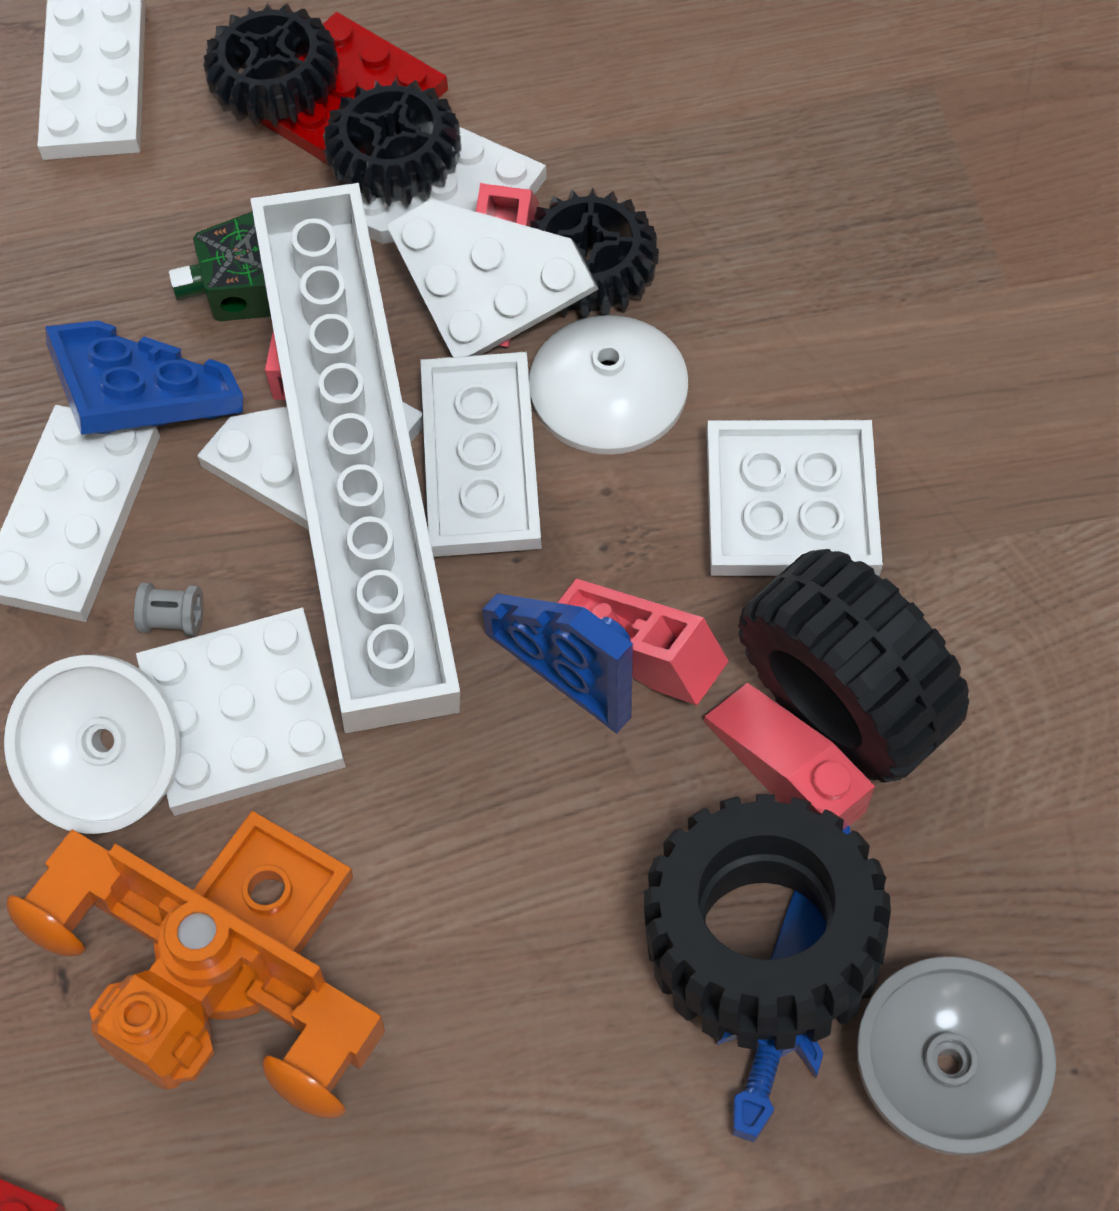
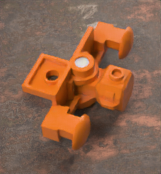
M251 811L193 890L119 845L114 844L110 851L72 829L45 862L48 869L24 899L14 895L8 896L6 907L15 926L33 943L57 955L75 957L86 951L84 945L72 932L93 905L154 942L156 961L151 968L129 975L121 983L109 984L89 1010L92 1019V1034L100 1046L114 1059L161 1089L177 1088L181 1082L194 1081L198 1078L215 1053L211 1041L212 1035L209 1018L218 1020L237 1019L259 1013L263 1009L301 1033L283 1061L272 1056L264 1057L263 1071L272 1088L289 1104L315 1117L333 1119L342 1116L346 1112L343 1104L331 1092L350 1063L359 1069L362 1068L385 1033L382 1017L326 983L321 968L301 956L300 953L352 880V869L258 813ZM264 880H277L285 886L280 899L272 904L261 905L251 899L255 886Z

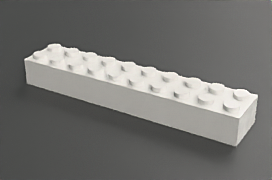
M359 183L250 198L344 732L351 733L460 713V687Z

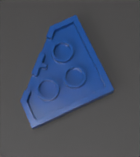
M98 320L45 326L46 345L81 435L91 433L107 434L120 429L149 425L164 426L171 422L200 418L215 419L222 415L243 413V394L229 366L224 363L208 359L204 365L186 360L181 358L180 348L145 336L138 343L117 336L116 326Z
M499 593L482 609L485 634L613 732L617 734L631 719L633 643L627 631L615 620L609 617L600 619L585 607Z

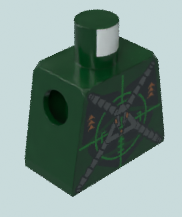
M253 211L197 232L193 237L198 263L169 270L177 301L206 294L213 317L220 322L271 317Z

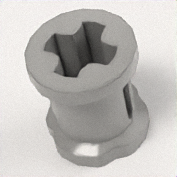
M142 582L137 589L134 603L136 630L139 633H150L153 628L183 630L187 636H197L201 629L204 610L201 587L189 585L186 591L155 589L152 583Z

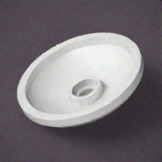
M594 316L575 321L563 327L542 345L534 358L530 370V399L535 414L542 425L561 442L589 453L622 454L654 443L675 425L686 404L688 373L685 361L676 345L657 328L643 321L624 316ZM608 361H609V362H615L616 364L611 365V366H606V365H603V364H601V363H603V362H608Z
M97 654L79 655L58 660L46 666L31 677L22 687L7 717L4 733V752L8 771L16 789L24 801L38 815L50 823L69 831L73 829L78 833L100 834L119 830L137 822L160 803L170 788L177 771L180 754V735L170 702L160 687L146 673L136 666L115 657ZM104 729L110 731L114 737V745L111 749L105 748L101 743L100 736Z

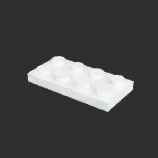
M47 0L37 146L43 160L141 153L146 8L144 0Z
M527 352L420 360L427 517L433 557L542 549Z
M60 405L54 406L0 531V604L82 622L87 621L159 441L160 434L156 426L149 425L120 429L107 434L91 433L81 435L71 408Z

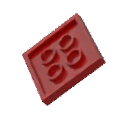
M336 11L323 23L325 30H329L330 35L334 39L339 59L336 89L329 91L327 103H315L314 115L305 112L299 113L296 124L290 118L280 119L276 128L270 120H263L261 124L327 164L324 152L326 149L323 138L325 133L324 127L329 125L330 111L339 109L341 97L354 99L357 86L368 91L373 89L375 80L381 86L392 85L397 77L400 84L405 87L417 80L422 91L434 87L436 94L440 98L448 90L447 76ZM301 56L299 59L304 61L306 58Z

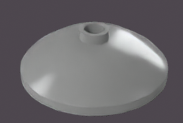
M936 957L910 964L894 973L877 989L866 1007L860 1022L856 1049L860 1077L869 1099L884 1120L898 1133L929 1150L943 1154L963 1156L984 1154L1002 1148L1018 1139L1035 1123L1051 1096L1056 1074V1054L1048 1023L1039 1006L1021 985L1004 972L988 964L961 957ZM950 1055L955 1058L959 1065V1072L956 1074L943 1072L938 1066V1057Z

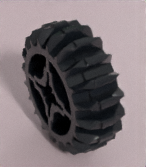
M268 2L264 10L254 12L248 7L247 13L243 17L230 14L229 26H216L215 38L207 40V54L204 55L205 62L203 67L209 91L213 93L214 99H217L223 112L231 111L237 121L249 117L255 127H257L263 120H270L276 128L280 119L290 118L296 124L299 113L305 112L314 115L315 103H327L329 91L336 89L339 59L334 39L330 35V31L325 30V26L320 18H311L305 8L293 13L288 3H286L279 10H273ZM301 56H303V57H305L306 59H305L304 61H302V60H300L299 58H300ZM240 68L244 69L241 74L238 73Z
M397 77L392 85L381 86L375 80L373 89L366 91L357 86L354 99L341 97L339 109L330 111L329 125L324 127L325 133L323 136L327 164L330 165L338 185L359 183L360 192L363 193V197L367 200L368 204L381 197L388 207L391 206L396 198H403L410 205L413 195L417 193L429 198L432 185L445 187L447 174L455 173L457 158L460 157V151L462 150L459 121L456 119L455 113H452L448 100L439 99L434 87L422 91L417 80L405 87L400 84Z
M594 188L591 189L588 196L579 197L572 189L568 200L562 201L553 196L549 209L537 207L535 220L530 222V227L572 239L598 287V290L562 309L561 312L564 317L573 309L580 310L583 319L589 316L590 311H599L603 316L608 315L612 306L626 312L630 299H642V295L645 293V286L652 285V281L655 278L656 265L659 261V249L656 248L657 235L654 231V226H649L646 211L635 212L632 199L617 203L614 191L605 198L598 197ZM592 247L593 250H590V259L586 261L585 258L588 257V248Z

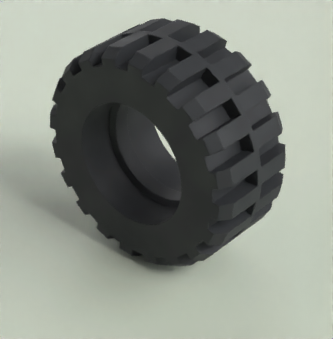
M830 549L813 550L803 553L742 609L738 624L740 628L738 633L739 639L746 647L745 655L750 664L757 669V676L765 688L770 689L776 697L775 701L780 706L833 742L869 780H879L882 783L898 781L907 777L952 735L966 719L970 700L967 698L969 693L967 681L960 677L962 668L956 657L951 655L946 649L944 638L936 628L932 629L923 618L925 614L913 602L909 603L899 593L898 587L887 578H880L874 573V569L863 561H853L847 553L841 551L832 552Z
M756 794V802L741 804L740 797L736 796L720 801V811L711 814L707 808H703L688 817V832H684L680 828L674 829L663 842L664 856L660 855L653 859L648 872L649 888L644 891V917L649 961L654 964V976L662 993H673V1007L686 1021L693 1020L697 1015L702 1017L703 1033L717 1040H721L725 1032L737 1035L738 1047L757 1050L758 1040H774L776 1051L795 1048L796 1036L807 1033L809 1040L814 1043L831 1035L833 1019H836L840 1024H847L859 1012L861 998H870L878 982L880 966L884 962L891 915L890 894L884 891L886 876L880 862L874 858L868 859L870 845L857 831L852 830L846 835L843 832L844 819L830 810H824L822 815L816 814L811 811L810 801L792 797L791 803L786 804L774 802L775 794ZM756 883L777 884L793 889L809 899L822 914L826 922V931L816 943L801 953L782 959H756L741 955L722 944L707 927L706 915L720 898L734 889Z

